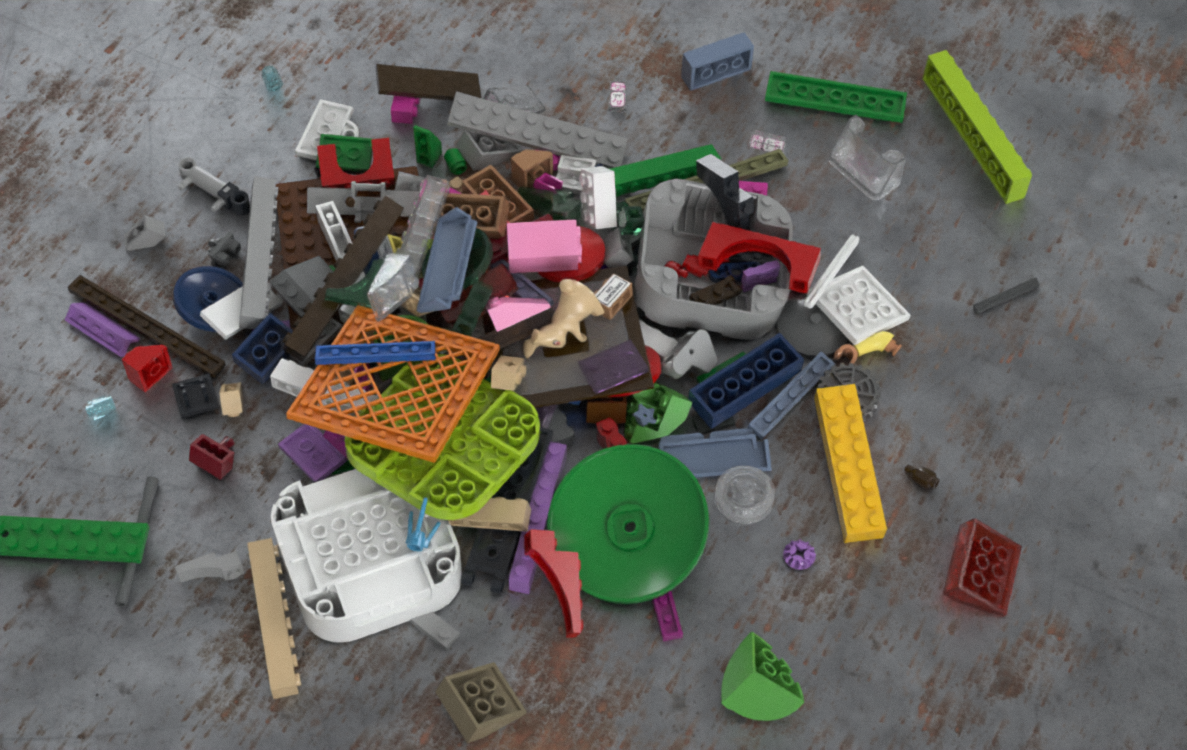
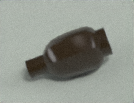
M908 464L904 469L905 472L911 474L912 480L923 488L936 489L939 485L940 479L937 478L936 473L926 467L917 466L914 468Z

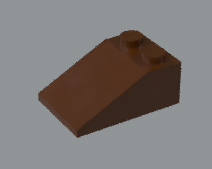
M605 396L585 400L587 423L597 424V422L609 417L616 424L626 422V396Z

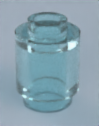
M273 66L263 68L261 76L267 90L272 92L278 91L283 86L278 70Z
M104 395L87 402L88 406H85L88 417H92L94 420L109 415L112 411L116 410L111 395L107 397Z

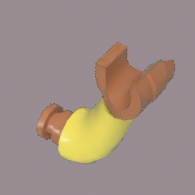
M877 332L856 345H842L834 353L833 360H839L841 356L849 358V363L854 364L857 357L873 351L883 352V350L888 353L892 352L894 357L902 345L898 346L896 344L897 341L893 339L894 335L890 332Z

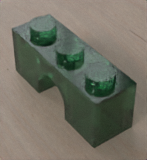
M478 279L475 280L451 331L471 337L477 321L490 298L493 286Z

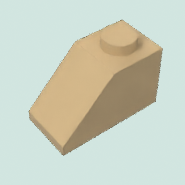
M242 383L223 384L219 392L223 415H228V417L239 416V413H243L244 409Z

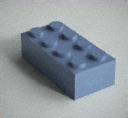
M745 32L687 51L683 53L681 77L689 90L692 91L749 71L752 67L754 45Z

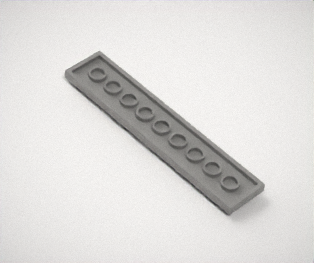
M456 92L447 123L449 126L540 151H549L559 156L567 155L596 160V166H603L607 169L621 166L627 138Z

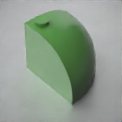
M752 631L737 647L727 665L721 686V703L727 709L753 720L770 721L786 717L795 712L804 703L799 682H794L790 675L792 670L783 658L779 660L770 651L773 647Z

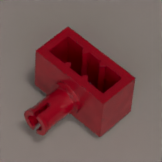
M202 433L190 444L189 461L221 480L233 469L234 452L229 449L235 445V442L232 438L229 439V436H225L218 443Z

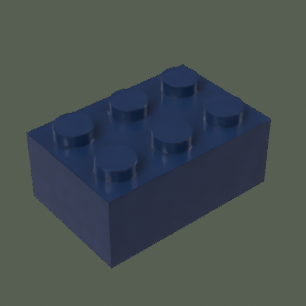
M269 313L232 354L233 362L263 385L270 378L280 360H286L290 356L289 353L283 350L285 343L282 341L287 333L292 334L293 330Z

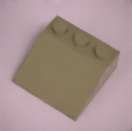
M495 662L446 676L436 690L437 696L467 743L482 739L527 713Z

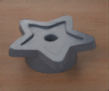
M639 404L638 411L632 414L636 421L642 427L649 423L656 424V420L653 417L654 409H646L642 404Z

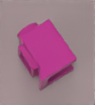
M544 173L535 179L533 184L534 193L547 199L552 204L561 196L563 181Z

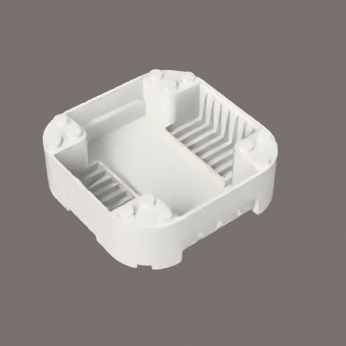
M356 469L303 487L299 480L286 487L279 494V499L275 505L273 504L271 511V522L278 549L307 627L318 637L339 643L357 640L405 623L412 618L438 611L454 599L461 586L462 570L459 545L448 520L437 519L424 513L420 531L425 533L426 538L438 521L441 524L430 540L428 548L423 547L421 552L410 550L405 543L408 533L409 512H413V533L416 530L420 510Z

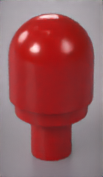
M668 261L664 265V267L674 269L678 274V278L680 276L687 278L689 274L688 271L683 269L681 264L675 261Z

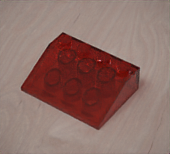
M976 518L960 524L943 594L960 604L1003 617L1006 616L1022 546Z

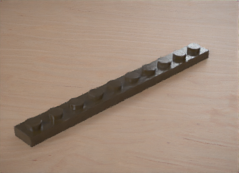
M81 275L67 287L72 294L155 344L165 345L167 351L205 374L210 373L212 378H215L226 366L224 360Z
M547 309L498 332L495 329L478 337V339L499 344L501 349L531 335L534 329L539 330L543 326L551 324L552 318ZM464 355L455 357L461 361L467 360ZM393 377L376 384L380 394L392 384Z

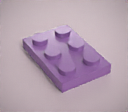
M303 424L278 443L279 448L314 483L324 480L347 462V458L325 439L316 427Z

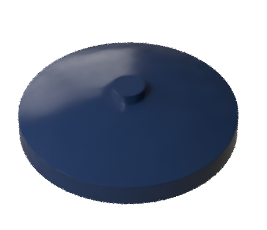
M212 266L196 267L186 271L177 280L173 291V303L178 314L190 325L201 330L217 332L200 316V312L241 288L243 283L234 274L224 269Z

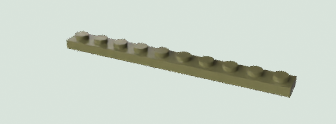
M777 149L729 166L738 171L739 181L785 167L788 165L789 160L781 149ZM694 176V177H691V178H688V179H684V180H689V181L704 183V182H703L699 177H697V176ZM651 191L624 200V205L632 217L644 212Z

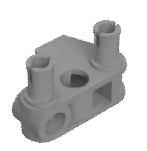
M701 329L696 332H687L683 337H678L676 339L677 345L661 362V374L678 379L688 370L697 375L709 373L718 362L708 332Z

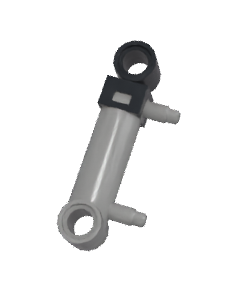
M186 157L179 161L178 167L183 180L178 185L179 190L186 188L192 182L218 199L211 207L213 212L224 206L228 210L233 208V212L239 216L249 213L250 201L245 191L239 190V187L231 182L225 183L197 165L196 161L191 157Z

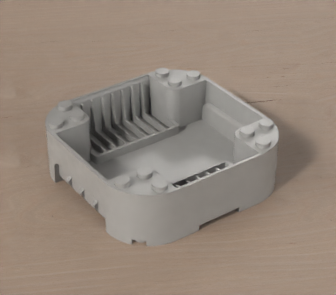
M673 179L660 183L649 194L639 224V229H641L636 279L632 288L636 306L641 307L645 312V316L650 320L671 327L685 329L687 326L720 332L722 336L745 340L760 338L763 334L771 331L777 323L790 292V274L786 266L776 258L780 264L779 274L776 277L777 282L768 285H756L753 290L744 293L742 291L740 295L718 305L690 301V294L715 284L709 279V271L706 277L702 275L701 278H698L689 273L687 278L681 276L678 278V274L674 269L664 267V265L668 261H675L682 265L687 254L698 256L712 222L728 224L719 202L705 183L683 179ZM747 192L753 196L754 212L749 214L750 231L792 241L793 225L785 208L770 196ZM736 269L731 271L733 275L741 274V272ZM735 282L737 285H742L741 282Z

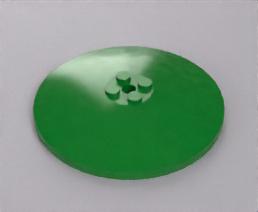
M638 444L617 445L589 455L567 473L552 498L548 513L547 530L554 531V538L557 539L555 551L578 552V559L581 561L579 579L582 582V591L607 602L640 603L660 597L671 591L693 571L707 543L709 510L698 480L677 458L650 446ZM634 523L636 528L632 532L625 531L626 525Z

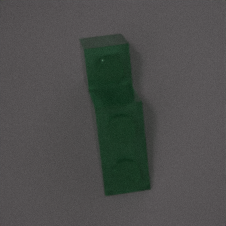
M625 201L616 202L617 227L620 228L621 235H639L645 222L641 206H628Z

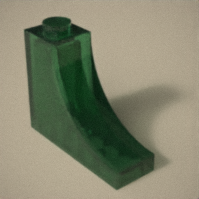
M383 259L373 260L369 272L362 280L346 288H327L325 300L354 307L360 305L382 312L392 264Z

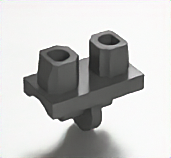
M228 232L223 238H218L217 240L210 239L208 241L210 246L208 249L209 257L212 260L211 265L214 267L218 264L227 266L231 260L228 253L237 254L241 250L240 243L234 239V235L231 232Z

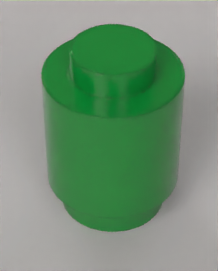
M450 148L445 152L444 160L450 171L455 175L464 173L467 169V163L458 148Z

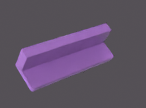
M86 302L71 303L65 317V321L120 357L125 356L130 343L139 342L140 337Z

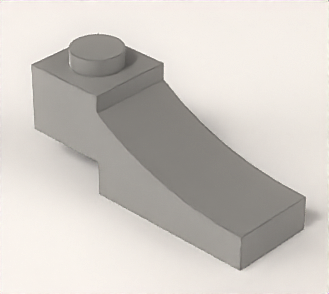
M237 551L218 558L212 552L175 566L181 583L201 577H223L226 581L236 579L244 574Z

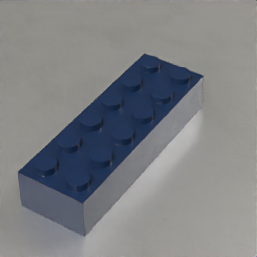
M779 333L690 389L688 399L693 402L692 408L713 429L800 373L804 359L784 336Z

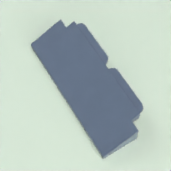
M457 207L438 218L416 310L420 313L450 309L452 301L460 300L477 221L472 220V216Z
M750 428L713 431L710 433L709 438L704 439L701 433L664 436L658 444L660 450L669 453L681 461L693 473L695 478L772 470L768 439L757 442L756 434H753Z

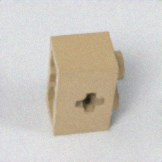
M501 355L492 368L491 388L514 391L517 385L521 384L522 377L526 375L524 358Z

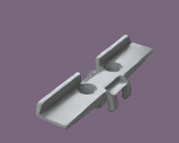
M352 181L351 189L308 187L307 213L317 214L316 205L333 201L339 214L356 215L355 223H361V220L364 221L368 214L372 215L374 213L373 207L378 199L382 201L387 196L404 207L400 216L428 217L432 191L385 190V182H381V184L356 183V181ZM381 191V197L357 196V192ZM348 197H352L355 200L354 207L347 206L346 199Z

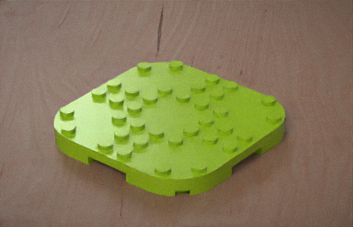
M438 354V356L442 357L445 356V354ZM451 359L442 361L444 367L454 364ZM411 361L414 366L422 363V361ZM436 363L430 365L429 368L433 371L439 369L440 366ZM408 364L392 378V384L381 394L382 398L419 386ZM466 365L460 367L462 372L465 369ZM425 367L415 370L417 375L427 373ZM455 368L448 370L447 373L449 376L458 374V371ZM443 372L433 375L435 380L446 378ZM430 377L420 380L422 385L432 382ZM458 379L452 380L454 386ZM483 379L435 463L345 436V448L348 460L352 466L368 478L421 510L423 499L427 498L425 513L429 516L443 520H457L471 516L479 511L533 452L539 441L540 422L535 407L528 400L512 390L503 391L502 389L491 388V383ZM448 382L438 385L441 390L450 387ZM435 386L425 389L427 394L437 392ZM422 391L412 393L414 399L424 396ZM449 392V393H446V394H443L444 397H445V399H447V397L449 396L450 392ZM408 395L398 398L400 403L410 400ZM440 396L430 399L432 404L442 401ZM395 399L385 402L387 408L397 405ZM426 400L417 403L419 409L429 406ZM378 404L371 408L373 412L382 410L383 406ZM413 405L403 408L405 413L415 410ZM442 406L435 408L437 414L439 413ZM368 408L360 410L358 413L359 416H363L369 414L370 412ZM400 409L390 412L392 417L402 414ZM432 410L422 413L424 418L434 416ZM386 413L376 416L378 422L388 419ZM418 414L408 417L410 423L420 420ZM373 418L367 419V421L374 422ZM405 419L394 422L396 427L407 424ZM433 421L427 423L429 428L432 425ZM391 423L384 425L393 428ZM423 424L413 427L415 433L425 430ZM410 429L403 430L405 432L411 433Z

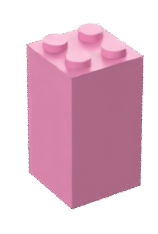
M576 220L507 223L509 273L578 270V263H581L582 246L580 244V226H576Z

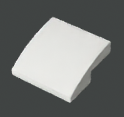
M561 155L556 178L563 181L562 191L580 194L582 192V185L579 180L581 168L596 167V160Z

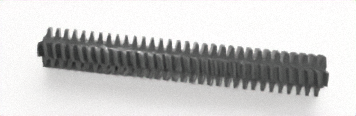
M1036 277L973 304V311L978 315L983 311L985 312V310L987 311V309L989 310V308L999 306V304L1001 305L1012 300V298L1015 299L1022 294L1024 295V293L1026 294L1037 289V287L1039 288L1040 283Z

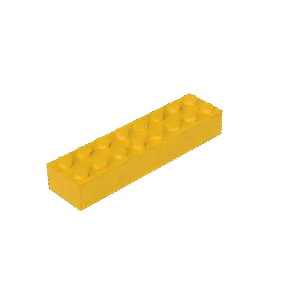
M855 384L816 389L814 401L844 543L884 538L887 526Z

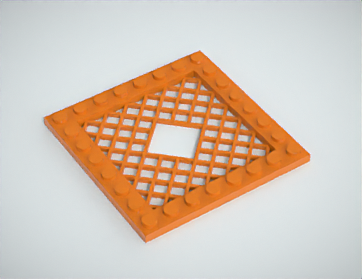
M357 305L331 345L371 344L370 341L380 339L381 343H396L411 340V342L435 341L436 359L427 362L422 361V363L414 366L411 361L389 362L383 365L380 362H376L378 366L371 369L367 368L366 364L368 363H352L343 366L344 364L317 365L287 411V419L435 463L499 353L500 345ZM371 330L376 331L377 334L367 337L365 333ZM385 336H394L395 339L385 342L383 339ZM446 350L449 354L439 357L437 352ZM461 355L466 357L467 360L458 363L455 357ZM451 359L454 363L444 367L442 361ZM407 362L419 386L382 398L371 373ZM438 363L440 368L431 371L429 366ZM466 365L465 369L462 372L460 367ZM363 366L364 371L354 373L352 368ZM425 367L427 373L417 375L415 370ZM456 368L458 374L449 376L447 371ZM350 371L351 375L341 378L339 372ZM443 372L444 376L446 377L443 379L435 380L433 375ZM368 376L369 380L359 383L358 377ZM431 378L432 382L422 385L421 379ZM354 379L355 385L345 386L344 382ZM458 379L454 386L452 380ZM448 382L449 388L441 390L438 386ZM340 383L342 389L332 392L330 386ZM372 384L374 390L364 393L362 387ZM435 386L437 392L427 394L425 389ZM359 389L361 394L350 397L349 391ZM422 391L424 396L416 399L413 398L412 393ZM449 392H450V394H449V396L447 397V399H445V397H444L443 394H446V393H449ZM345 393L346 399L336 400V395ZM377 394L378 400L368 402V396ZM409 396V401L400 403L399 397ZM331 397L334 403L323 406L321 400ZM441 397V402L432 404L431 398ZM363 398L365 404L355 407L353 401ZM395 399L397 405L387 408L385 402ZM426 400L429 406L419 409L417 403ZM350 403L352 408L341 411L340 405ZM382 404V410L373 412L372 406ZM414 406V411L405 413L404 407ZM442 406L439 413L437 414L435 408ZM336 407L337 411L330 409ZM368 408L369 414L359 416V410ZM400 409L401 415L391 416V411ZM432 410L434 416L423 417V412ZM354 412L356 417L347 414ZM386 413L388 419L378 422L376 416ZM418 414L420 420L410 423L408 417ZM373 418L374 422L367 421V419ZM405 419L406 425L396 427L394 422ZM433 421L432 425L429 428L427 423ZM391 423L393 428L384 425ZM423 424L425 430L415 433L413 427ZM410 429L411 433L405 432L403 430Z

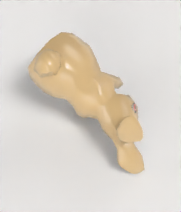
M563 279L560 282L559 286L562 293L551 324L545 325L539 330L534 329L531 339H527L524 342L523 353L527 359L539 346L563 347L566 344L567 332H571L581 342L587 340L585 334L580 332V321L590 314L599 316L604 313L599 300L587 286L571 279Z

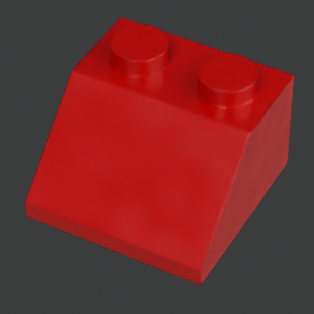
M165 345L135 347L122 358L129 381L143 392L148 391L173 368Z

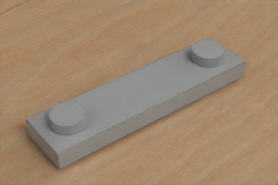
M434 612L412 618L409 621L444 650H447L460 636L458 631Z

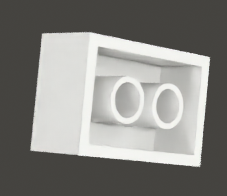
M603 166L581 168L579 180L582 185V192L580 193V199L583 203V210L581 211L582 220L585 224L595 229L617 227L614 171Z

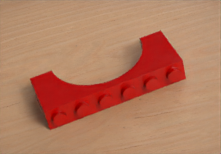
M712 222L698 254V267L717 271L721 263L732 255L747 251L763 252L776 257L786 266L790 274V290L808 294L820 262L821 248Z

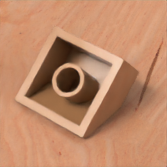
M525 149L511 158L512 181L524 194L534 189L535 179L544 173L553 176L552 152Z

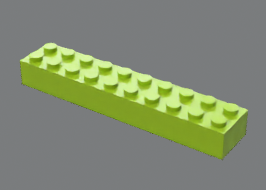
M944 50L928 55L923 75L924 82L1004 202L1008 204L1025 198L1032 173L1023 163L1022 157L1017 154L1013 144L1008 141L1004 131L997 125L996 119L991 116L987 106L982 103L978 93L971 87L970 81L965 78L961 68H958L954 58L950 56L948 51Z

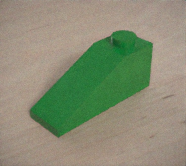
M415 125L413 131L417 163L433 168L442 154L441 141L430 130Z

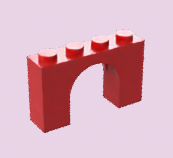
M389 137L371 139L373 163L368 171L360 175H350L341 170L337 161L335 144L317 146L322 188L351 189L352 181L365 184H381V182H385L386 187L395 184Z

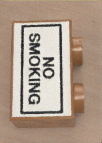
M614 273L603 282L602 287L598 291L594 292L604 310V313L601 314L603 317L611 320L633 296L632 283Z

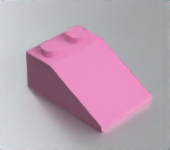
M498 296L487 301L488 304L485 305L497 332L551 308L545 299L498 298Z

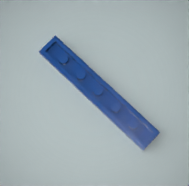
M435 341L316 346L315 363L316 365L435 360Z

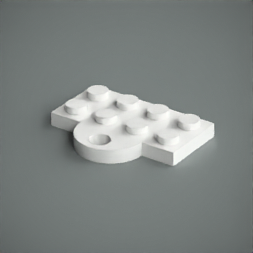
M320 99L295 150L296 156L317 160V146H319L321 134L359 137L358 127L352 121H349L354 112L353 107Z

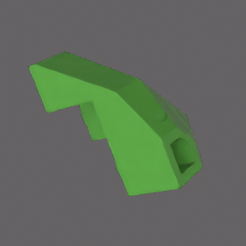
M654 382V389L643 390L627 396L624 437L629 443L635 444L668 436L686 420L693 402L675 390ZM639 404H642L646 409H654L653 417L656 420V424L649 423L642 427L636 421L632 414L638 411Z

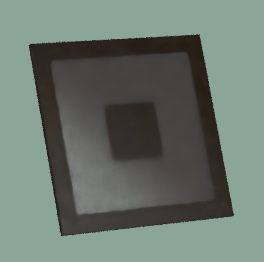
M627 265L600 269L592 276L578 282L587 286L594 293L602 287L603 282L609 279L613 273L629 282L630 278ZM546 278L531 280L534 285L553 299L554 304L548 309L552 318L558 308L562 293L559 286L560 282H554ZM503 285L478 289L485 334L495 330L485 308V305L488 304L487 301L497 296L498 298H518ZM634 295L611 320L602 315L594 316L590 314L580 321V332L587 337V340L584 342L575 338L571 332H567L566 344L563 347L539 346L527 359L523 353L525 340L531 339V334L501 348L491 365L492 372V368L501 355L524 358L526 375L522 377L521 384H518L513 392L528 400L535 408L654 389Z

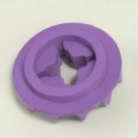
M801 539L798 541L792 540L785 546L783 551V558L787 565L798 570L809 568L814 563L816 557L814 547L809 545L808 541L804 542ZM796 549L799 550V552H804L803 558L800 557V555H795Z

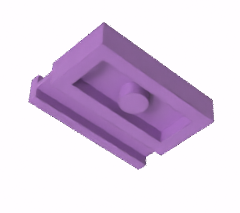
M777 260L765 262L760 266L750 267L743 271L742 285L740 286L743 289V293L753 290L759 284L768 285L777 282L776 277H778L780 270L779 262Z

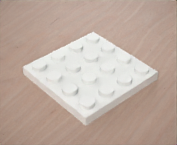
M864 266L833 278L815 303L854 345L877 332L889 330L908 321L911 316Z

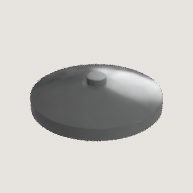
M807 294L794 297L786 302L777 320V334L781 333L803 358L813 360L820 352H823L830 358L833 357L836 350L842 345L848 344L849 339L816 304L810 309L804 306V299L807 297Z

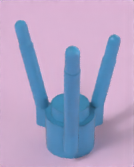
M427 498L423 499L416 530L413 533V512H409L408 533L405 543L407 548L417 552L423 551V547L428 548L430 540L441 524L438 521L427 538L425 533L420 531Z

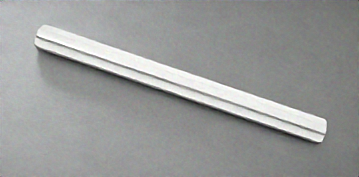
M851 235L804 299L805 307L810 309L818 301L859 243L858 236Z

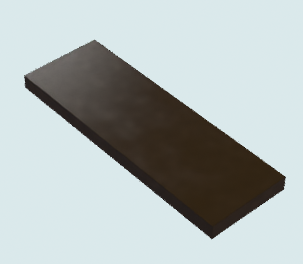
M376 64L375 67L378 94L454 101L456 92L482 98L478 73Z

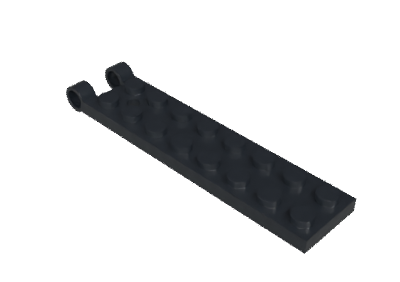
M540 427V436L536 448L491 498L503 497L507 500L521 498L530 505L554 434L553 430ZM479 528L462 574L461 584L472 586L476 570L494 575L490 592L501 595L521 531ZM491 550L496 551V555L493 557L489 556Z

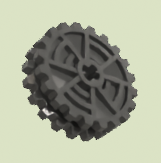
M840 363L839 367L831 366V371L826 370L824 376L820 377L818 388L855 384L863 422L866 421V417L871 418L873 416L872 411L876 412L881 395V391H878L880 384L875 383L877 378L870 375V370L864 371L861 365L855 367L853 363H849L848 366Z

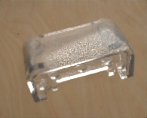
M855 115L847 121L830 153L829 162L867 197L878 200L900 185L906 157L897 150H889L884 154L860 134L864 130L865 123Z

